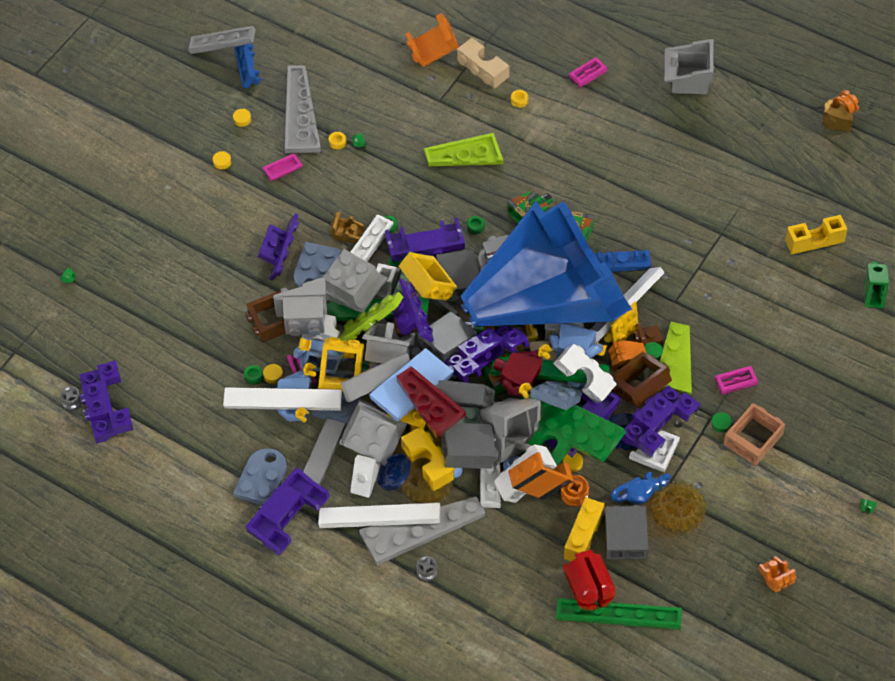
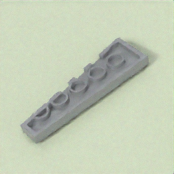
M305 65L288 66L285 153L321 152Z
M477 497L441 506L440 523L370 526L359 530V534L376 565H379L485 517V511Z

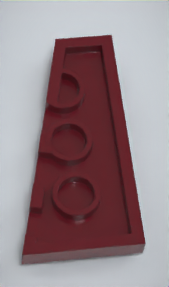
M412 366L397 376V383L436 438L466 417L465 410Z

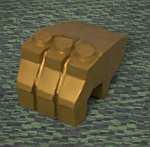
M829 100L824 107L822 125L831 130L851 132L853 114L844 110L843 105H840L838 109L832 108L833 100Z
M337 212L333 217L330 227L331 238L340 242L357 243L364 234V224L354 220L352 216H349L348 219L341 218V212Z

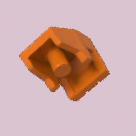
M632 341L614 342L608 350L613 371H618V367L626 365L642 351L646 353L644 344Z
M775 556L772 560L758 566L767 585L775 593L780 591L781 588L784 589L788 585L795 583V570H789L787 561L783 562Z

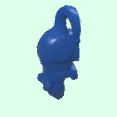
M649 472L644 476L643 480L637 477L615 488L610 494L611 499L616 503L627 500L633 504H644L654 494L659 492L660 495H663L665 493L671 475L663 474L658 478H652L653 474ZM622 490L625 491L622 495L618 496Z

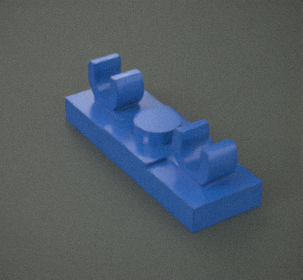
M252 44L239 45L234 48L243 88H249L251 83L258 85L261 81V78H258L260 71L253 68L254 60L252 58L255 52H252L254 48Z
M648 250L594 253L600 264L605 262L611 272L648 270L651 268L650 251Z

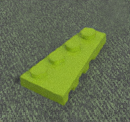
M494 133L424 148L428 166L503 164V158Z
M399 292L393 296L389 294L382 300V303H375L368 312H361L356 320L351 319L344 325L345 330L339 339L341 341L355 340L357 335L363 330L367 331L377 320L380 321L395 310L404 297Z
M675 322L670 323L660 363H665L670 368L672 381L661 390H664L669 385L680 395L687 393L691 396L690 326Z

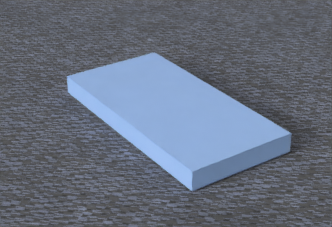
M426 348L370 393V399L397 422L415 408L397 383V376L412 366L435 386L438 385L439 380L447 381L454 375L452 369Z

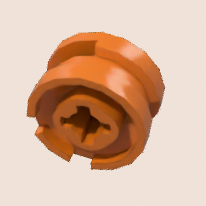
M843 90L838 94V97L832 99V108L838 109L840 105H843L844 110L851 114L858 111L860 106L857 105L859 101L854 94L850 95V91Z
M572 475L573 482L561 489V498L565 504L578 507L583 504L585 497L588 498L589 486L584 477Z

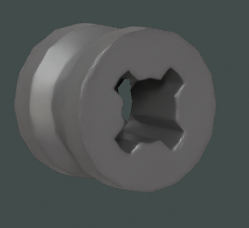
M68 386L60 392V398L65 409L73 411L81 406V397L76 387Z
M423 556L417 561L418 578L426 582L435 579L437 576V563L435 559L430 556Z

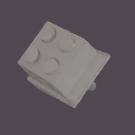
M713 39L665 48L664 83L672 82V93L708 94L714 72Z
M343 249L323 276L326 283L327 300L359 313L365 311L388 279L387 276L378 273L374 265Z
M325 278L303 283L302 287L289 291L287 288H282L281 293L274 295L276 318L284 316L286 334L291 336H299L301 334L319 335L325 332V314H327Z
M374 323L363 335V339L367 340L365 361L370 363L369 366H377L403 353H408L409 358H411L412 349L416 348L418 330L400 338L396 334L393 323H387L386 325Z
M510 397L480 411L482 424H491L492 432H495L496 441L494 445L499 452L498 462L501 463L523 453V451L526 452L531 446L527 443L538 429L541 411L540 400L529 397L523 400Z
M359 399L339 444L366 457L376 459L381 464L387 466L407 423L397 422L394 418L387 416L386 412Z

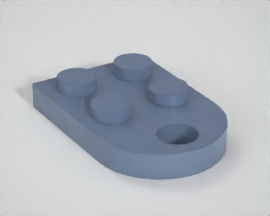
M305 242L294 272L296 287L299 288L303 286V283L323 278L341 254V249Z
M341 370L331 376L352 378L354 377V372ZM342 392L341 411L312 410V416L324 420L327 418L343 422L347 426L359 399L362 400L363 396L348 402L344 392Z
M546 381L531 389L529 397L567 410L580 402L582 392L578 388L566 383Z
M261 449L253 453L234 490V497L259 505L267 502L272 496L273 491L280 487L287 473V464L284 456L274 449ZM270 456L276 458V460L271 463L265 461L266 458Z

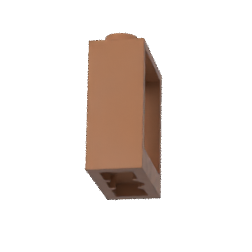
M752 403L725 434L724 445L757 466L784 434L785 423L780 418L769 414L763 407ZM752 419L774 433L761 449L739 436L740 432Z

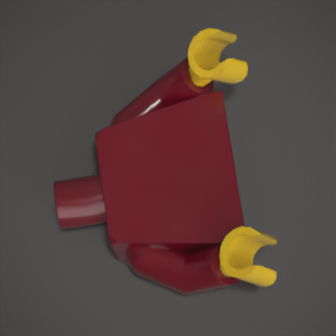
M543 344L539 349L533 351L513 352L508 361L500 358L495 360L493 369L502 372L500 382L510 396H523L525 399L529 397L531 389L542 370V358L550 359L551 355L548 352L552 351L548 344Z

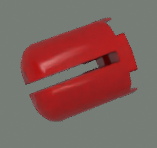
M592 550L575 554L576 559L572 560L568 565L566 562L564 563L563 572L578 606L587 611L596 610L595 602L598 603L600 609L607 606L613 601L616 588L601 554H594Z

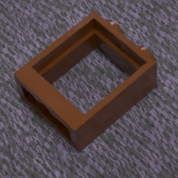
M281 290L246 304V318L249 323H253L254 334L256 337H260L262 343L286 334L284 319L263 327L257 316V313L275 307L274 295L281 293Z
M642 351L612 375L613 381L616 383L612 390L634 407L639 408L649 397L654 396L672 381L670 368L665 363L657 361L653 355H648ZM647 367L655 372L636 388L628 384Z

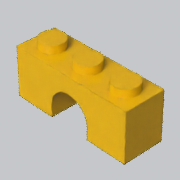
M841 215L824 218L822 224L813 230H808L806 223L787 227L785 241L791 255L844 243L847 227Z
M420 426L401 437V447L412 462L419 458L430 460L428 464L422 466L423 478L433 491L454 480L455 468H445L443 451L439 446H435L433 438L428 431L425 432Z
M585 497L564 548L565 560L572 561L576 559L575 554L590 550L594 531L597 532L604 515V503Z

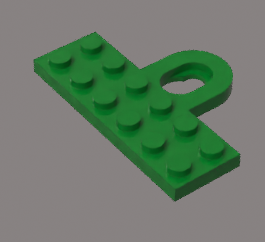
M540 401L541 411L538 429L527 444L542 446L546 440H557L558 444L550 454L557 466L571 448L604 463L626 432L624 428L577 405L564 410Z

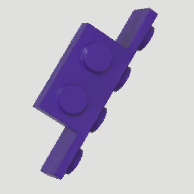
M296 213L290 219L286 231L271 224L266 230L257 257L274 265L269 277L270 280L280 276L284 266H282V262L286 260L289 254L287 248L288 246L290 247L294 239L292 233L296 231L299 225L297 221L299 215Z
M404 279L399 280L404 298L398 307L392 311L399 332L405 336L417 327L421 337L429 342L434 341L433 330L427 323V315L422 310V302L416 295L415 287L411 282H407Z

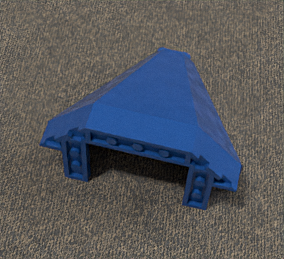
M536 201L460 296L464 302L461 306L465 313L472 315L469 319L474 328L477 326L608 322L632 310L606 263L600 264L588 246L575 218L564 201L545 213Z

